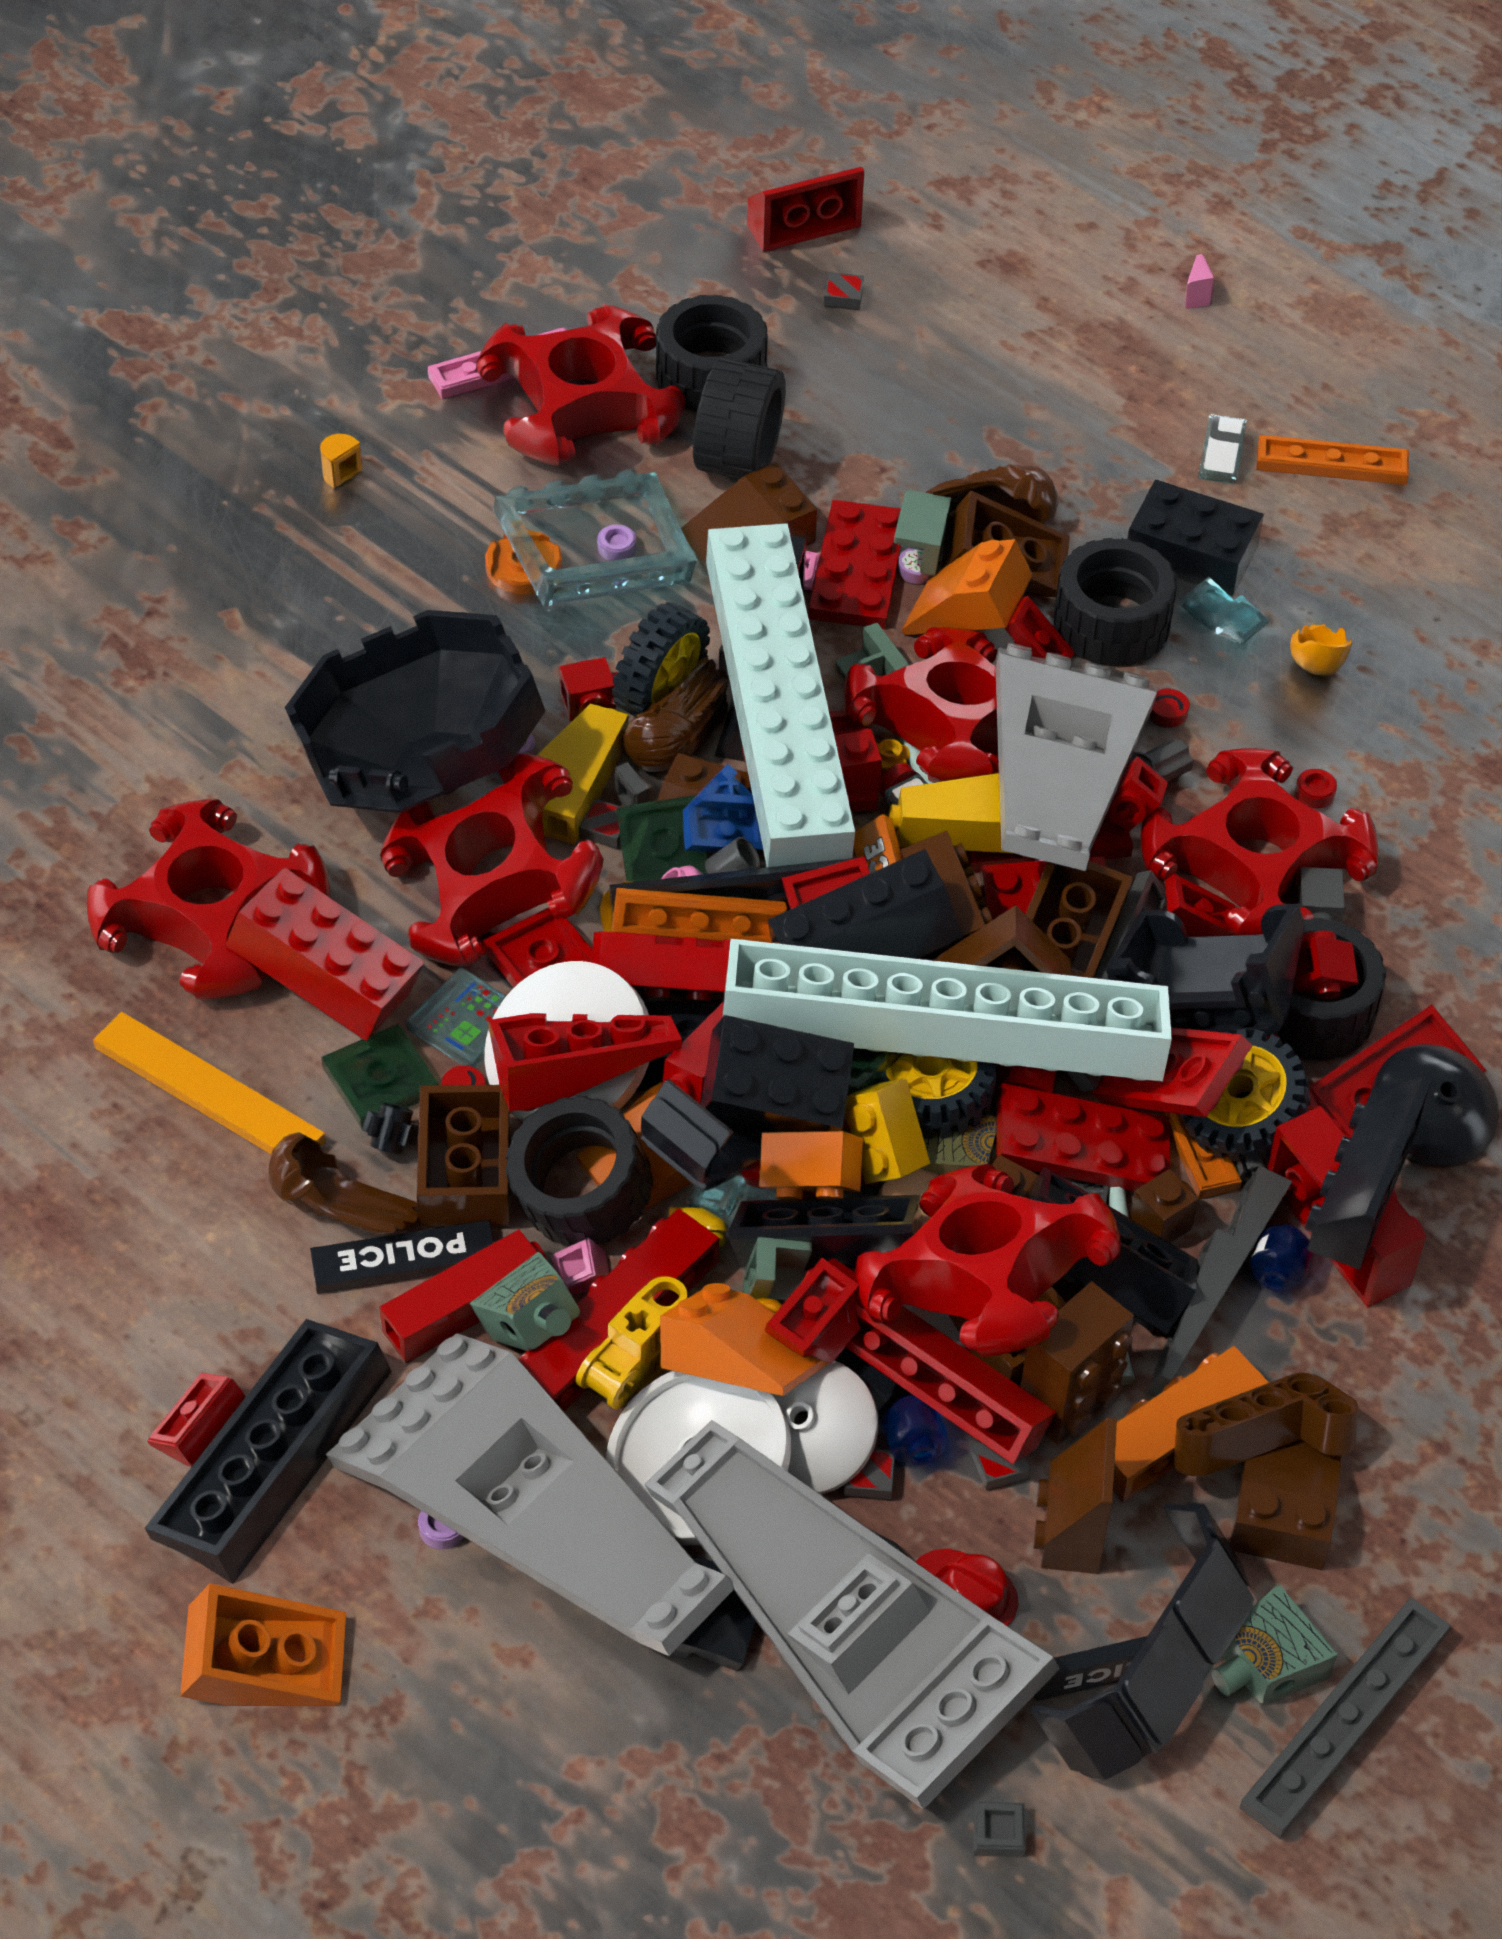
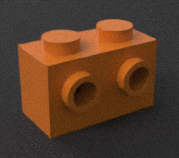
M844 1131L762 1133L759 1187L775 1191V1198L796 1200H802L803 1193L816 1192V1198L825 1200H842L843 1192H860L863 1138Z

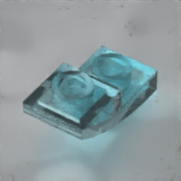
M1210 577L1187 593L1179 604L1210 630L1241 645L1269 622L1242 594L1233 600Z

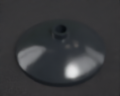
M1412 1045L1394 1053L1377 1072L1372 1089L1422 1077L1432 1080L1419 1128L1407 1157L1427 1166L1446 1168L1465 1164L1479 1156L1492 1141L1499 1119L1498 1102L1494 1089L1482 1070L1461 1053L1439 1045ZM1440 1089L1448 1092L1451 1098L1445 1097Z

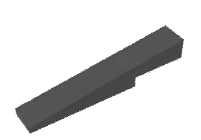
M1260 1166L1243 1188L1227 1233L1217 1228L1203 1245L1197 1262V1291L1170 1329L1146 1394L1156 1397L1171 1382L1291 1185V1180Z

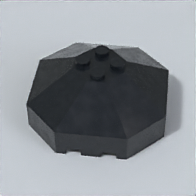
M426 610L413 616L416 624L415 627L395 635L391 626L360 639L364 647L360 651L342 658L339 650L336 649L320 658L284 708L330 806L402 813L441 795L450 794L457 788L507 767L512 763L546 710L532 672L527 664L524 665L518 649L510 636L506 635L497 615Z

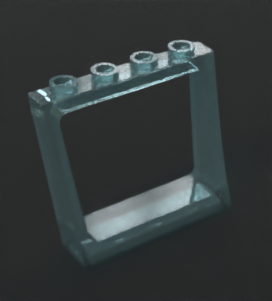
M628 469L620 472L616 478L602 480L598 475H590L583 478L579 484L566 486L563 481H552L545 485L542 490L529 491L527 487L519 486L511 489L507 495L495 497L493 512L543 606L691 581L697 559L678 524L656 472L637 474V471ZM631 496H642L648 503L667 552L564 569H553L547 564L518 514Z

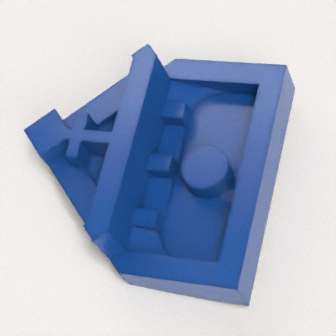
M729 764L724 766L683 809L685 851L716 853L736 838L743 837L754 846L759 855L764 852L753 795L734 777L737 772Z

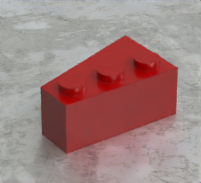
M600 931L594 932L592 963L612 970L632 987L644 988V996L669 998L670 990L686 991V1000L710 1001L712 993H725L731 940L715 941L702 940L697 937L678 938L651 934Z

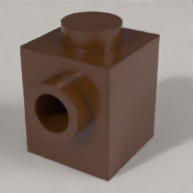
M1168 1169L1135 1190L1130 1219L1171 1243L1192 1229L1198 1198L1193 1188L1186 1181H1181Z

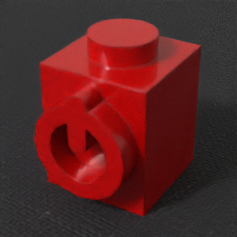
M606 657L559 666L560 696L569 722L573 721L590 704L616 710V704L613 700L615 696L612 695V689L616 686L613 684V677L617 672L610 671Z
M1137 756L1128 764L1106 817L1114 824H1119L1129 833L1162 804L1168 782Z
M1314 931L1303 935L1293 987L1294 991L1315 994L1317 999L1328 1000L1341 996L1342 990L1358 984L1353 944L1351 942L1337 940L1336 933L1332 931Z

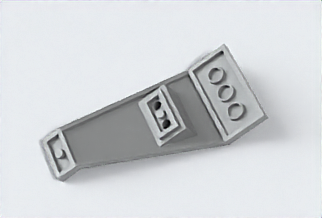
M1008 643L1007 649L998 647L995 659L1002 850L1086 871L1091 848L1153 709L1157 691L1153 685H1149L1150 680H1147L1148 677L1124 672L1123 678L1110 675L1109 667L1086 662L1085 667L1080 668L1072 666V661H1070L1069 657L1047 652L1046 659L1032 656V648Z
M456 1333L453 1337L443 1341L439 1345L437 1352L423 1365L411 1371L406 1376L405 1381L387 1398L380 1400L373 1407L372 1412L355 1428L344 1433L339 1443L326 1454L334 1468L392 1492L636 1642L670 1656L734 1590L727 1575L694 1562L512 1352Z
M713 1420L704 1426L644 1484L653 1498L682 1518L719 1571L727 1575L738 1597L859 1763L923 1810L1060 1669L1053 1656L980 1609L758 1450Z

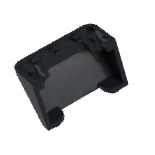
M1299 904L1271 906L1265 911L1261 919V929L1263 932L1261 935L1188 937L1182 920L1169 911H1140L1105 968L1108 979L1168 986L1171 1028L1221 1033L1228 1031L1231 1034H1237V1029H1247L1249 1036H1253L1255 1030L1264 1031L1266 1036L1274 1035L1281 1030L1289 1013L1305 930Z

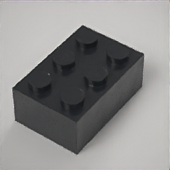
M1155 479L1129 527L1127 539L1146 544L1147 547L1161 553L1162 557L1167 559L1172 565V570L1176 573L1177 579L1233 597L1258 548L1264 514Z
M724 1015L712 1030L701 1106L717 1119L778 1132L840 1131L843 1128L854 1043Z

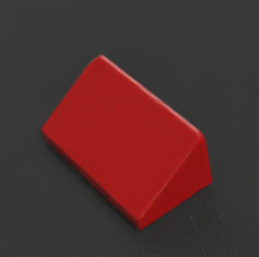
M202 1372L150 1435L147 1442L155 1449L186 1466L192 1467L246 1396L232 1377Z

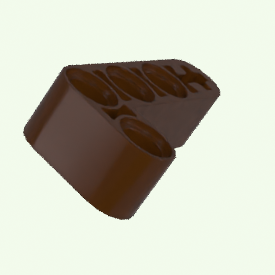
M1311 1373L1291 1374L1178 1418L1176 1422L1174 1466L1185 1475L1205 1476L1299 1439H1302L1324 1454H1349L1355 1448L1359 1406L1354 1398L1322 1377Z

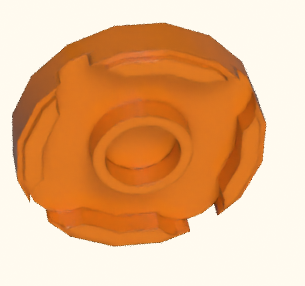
M532 530L508 532L503 534L504 539L499 540L497 543L495 539L486 551L485 565L487 576L495 586L506 592L520 595L540 592L555 583L562 571L561 548L557 543L554 545V543L550 542L549 536L542 532Z

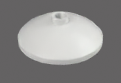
M834 1361L784 1396L772 1394L781 1406L790 1429L792 1448L788 1472L821 1495L844 1486L863 1469L874 1450L879 1423L874 1398L866 1384L855 1372L845 1365ZM801 1411H807V1420L803 1424H795V1416Z

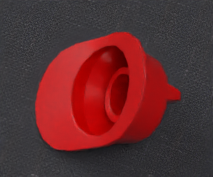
M948 1548L932 1550L921 1555L915 1561L1004 1625L1008 1626L1014 1620L1019 1606L1017 1590L1011 1579L1005 1574L1002 1566L991 1557L982 1554H967Z

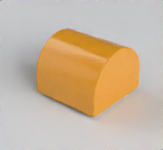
M333 434L322 441L320 445L323 478L327 484L335 488L362 471L361 448L358 440L347 434Z

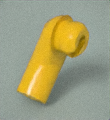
M669 1207V1216L679 1208L718 1236L719 1246H723L726 1243L725 1231H728V1226L722 1218L705 1208Z

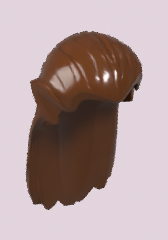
M1008 464L1005 467L999 466L995 470H982L979 473L975 472L972 475H967L962 479L940 483L926 492L951 498L949 509L956 508L970 491H973L1044 525L1048 524L1055 517L1059 504L1058 493L1052 479L1045 471L1034 466Z
M708 655L697 663L677 688L662 700L653 702L645 712L638 714L630 721L623 735V742L627 755L641 769L649 772L669 770L677 753L691 756L725 718L728 709L726 691L729 677L726 676L725 671L716 669V663L713 659L709 660Z
M300 1132L291 1133L283 1137L272 1151L269 1160V1181L273 1191L283 1201L305 1213L313 1212L318 1216L325 1215L328 1218H334L337 1221L378 1235L393 1233L396 1230H407L408 1227L415 1226L418 1222L419 1216L414 1210L418 1208V1205L415 1201L347 1177L338 1168L335 1155L324 1153L319 1142Z

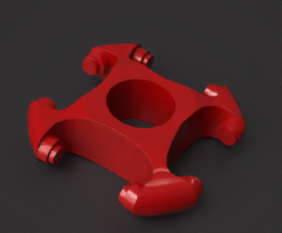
M603 304V307L592 309V312L587 313L588 326L531 336L525 335L522 325H509L505 322L489 338L476 363L478 374L486 382H494L502 374L514 376L538 411L536 414L523 419L513 417L506 420L503 431L508 446L534 460L559 466V463L570 461V458L575 457L572 440L595 433L637 428V435L641 444L660 445L678 424L686 406V397L677 386H668L663 389L650 387L638 375L625 354L624 350L635 348L639 351H650L655 348L656 334L650 321L629 310ZM571 379H586L590 381H595L597 383L590 385H576L565 381Z
M931 627L925 634L919 636L914 643V650L920 658L925 659L923 661L905 666L884 676L876 675L874 669L869 665L854 664L850 667L843 689V705L848 722L854 726H867L870 723L877 724L892 731L919 749L921 752L917 756L916 763L919 765L920 770L928 775L930 782L936 783L999 773L998 756L994 755L998 753L996 671L995 666L992 664L996 659L997 649L992 642L987 640V636L983 632L953 627Z
M1258 748L1220 751L1209 762L1206 768L1207 776L1213 782L1227 784L1232 789L1223 800L1180 825L1173 824L1171 814L1165 808L1159 807L1142 821L1140 834L1141 852L1147 871L1152 870L1159 880L1163 879L1166 881V879L1175 874L1177 869L1184 870L1222 892L1241 907L1240 909L1238 907L1233 908L1225 919L1228 929L1236 935L1263 934L1261 919L1265 911L1271 906L1284 904L1295 893L1300 867L1346 869L1354 880H1366L1377 871L1379 845L1375 825L1369 812L1364 813L1358 808H1349L1342 816L1339 824L1323 813L1298 801L1277 784L1278 782H1285L1291 775L1293 767L1289 764V761L1280 755V751ZM1249 838L1266 840L1278 846L1282 852L1271 854L1256 853L1239 846L1235 841ZM1300 907L1304 919L1314 918L1311 911L1305 907Z
M518 753L509 766L498 770L505 784L490 791L467 807L436 817L430 802L427 801L399 813L389 829L380 852V858L385 871L392 877H400L406 874L411 866L423 862L434 864L441 903L440 916L435 923L420 921L409 927L408 938L410 947L415 952L443 964L472 968V964L481 960V956L485 955L484 948L478 938L516 915L547 902L556 920L580 914L598 884L604 858L599 847L590 840L580 842L572 851L571 856L564 860L554 859L548 854L542 823L544 807L550 800L555 797L567 796L573 789L570 772L561 764L541 756ZM513 846L511 853L502 864L490 872L477 876L472 875L473 869L487 854L502 847Z
M203 799L175 804L160 809L158 816L151 822V827L149 828L151 836L158 842H173L161 858L143 875L123 888L118 889L112 881L106 878L98 880L94 885L89 886L86 905L91 934L99 949L110 953H119L123 950L127 942V932L138 933L144 937L183 950L202 964V966L196 964L193 967L186 968L179 981L180 986L186 992L194 995L196 999H217L243 994L260 988L261 983L268 974L225 946L239 911L283 867L330 898V884L325 863L314 845L296 844L291 850L289 858H277L258 852L221 834L233 828L237 820V813L233 812L232 808L224 805L220 799ZM204 888H224L234 891L226 899L213 904H193L183 901L192 892Z
M992 1164L960 1168L939 1175L929 1181L927 1190L921 1196L919 1206L923 1213L931 1218L911 1238L890 1252L881 1253L874 1250L872 1252H865L857 1257L855 1279L856 1283L859 1284L857 1289L862 1306L875 1323L894 1321L900 1314L901 1305H912L924 1310L959 1316L970 1320L966 1321L961 1327L960 1341L967 1348L978 1351L980 1356L988 1357L1016 1352L1042 1343L1050 1337V1331L1057 1324L1059 1312L1053 1304L1037 1300L1065 1275L1079 1259L1088 1256L1094 1264L1103 1266L1116 1261L1120 1257L1121 1241L1116 1219L1111 1209L1098 1193L1079 1196L1071 1204L1040 1202L1012 1195L1013 1178L1008 1176L1006 1172L996 1170Z

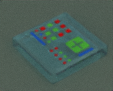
M460 967L406 1019V1029L459 1064L477 1068L485 1060V1043L489 1030L488 1020L493 1019L506 995Z

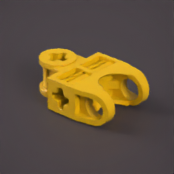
M657 1277L635 1294L608 1323V1337L605 1341L593 1349L581 1364L576 1376V1384L583 1389L590 1387L607 1399L608 1406L617 1410L628 1402L634 1392L639 1393L644 1387L656 1380L665 1370L661 1368L660 1315L678 1305L681 1300L687 1299V1289L684 1284L672 1277ZM661 1290H672L679 1296L678 1300L671 1306H661L654 1301L653 1297Z

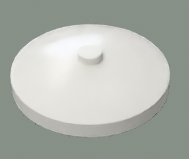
M569 961L547 966L521 981L502 1001L493 1019L529 1013H547V1021H572L573 1014H588V1020L610 1022L617 1015L649 1014L636 990L617 973L595 963ZM488 1030L485 1043V1069L489 1084L499 1085L490 1032ZM649 1062L570 1098L577 1096H588L591 1099L598 1098L606 1101L608 1105L620 1109L639 1087ZM537 1108L532 1111L519 1110L510 1113L523 1121L527 1116L532 1115L539 1109Z
M676 1371L669 1372L644 1387L624 1408L610 1435L606 1461L680 1545H701L682 1518L653 1498L644 1484L711 1420L741 1438L788 1472L792 1448L790 1429L785 1414L772 1393Z

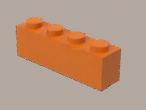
M1232 1346L1220 1355L1212 1353L1200 1363L1197 1370L1185 1378L1177 1376L1164 1387L1162 1393L1150 1401L1148 1399L1138 1401L1131 1407L1124 1418L1117 1421L1113 1492L1124 1502L1175 1468L1174 1452L1176 1422L1178 1418L1269 1382L1235 1346Z

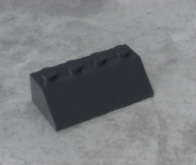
M926 849L768 919L772 943L913 959H924L963 940V935L946 888Z
M1422 1077L1373 1088L1366 1105L1357 1103L1349 1124V1128L1353 1129L1354 1133L1351 1138L1342 1137L1334 1159L1335 1162L1340 1163L1337 1172L1328 1170L1319 1194L1326 1198L1322 1206L1316 1204L1312 1206L1305 1225V1230L1312 1232L1308 1251L1360 1270L1416 1137L1432 1080Z
M1044 1167L1027 1198L1053 1204H1071L1079 1196L1089 1193ZM1108 1205L1116 1219L1120 1234V1257L1116 1261L1103 1266L1094 1264L1088 1256L1083 1257L1062 1278L1073 1283L1080 1281L1085 1285H1088L1091 1281L1130 1311L1137 1323L1150 1330H1154L1156 1327L1167 1334L1197 1291L1198 1259Z
M920 1195L843 1197L842 1200L809 1198L802 1200L741 1201L729 1228V1240L739 1267L747 1266L758 1237L812 1243V1253L805 1270L814 1268L821 1258H824L826 1261L835 1258L849 1269H856L857 1257L861 1254L874 1250L881 1253L890 1252L901 1246L923 1226L922 1212L919 1206L921 1198Z

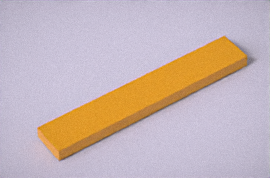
M122 1011L93 1039L95 1049L269 1154H272L274 1147L283 1137L291 1133L300 1132L319 1142L320 1146L326 1142L325 1132Z

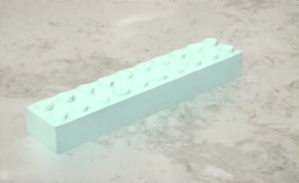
M788 523L708 529L706 564L767 867L852 858L855 828Z
M731 939L723 1016L728 1015L854 1043V1048L867 1049L873 1052H897L912 1054L918 1057L952 1058L963 1062L979 1061L997 1063L1003 1066L1016 1065L1043 1068L1048 1071L1080 1072L1093 1076L1108 1075L1132 1078L1138 1081H1163L1172 1040L1168 986Z

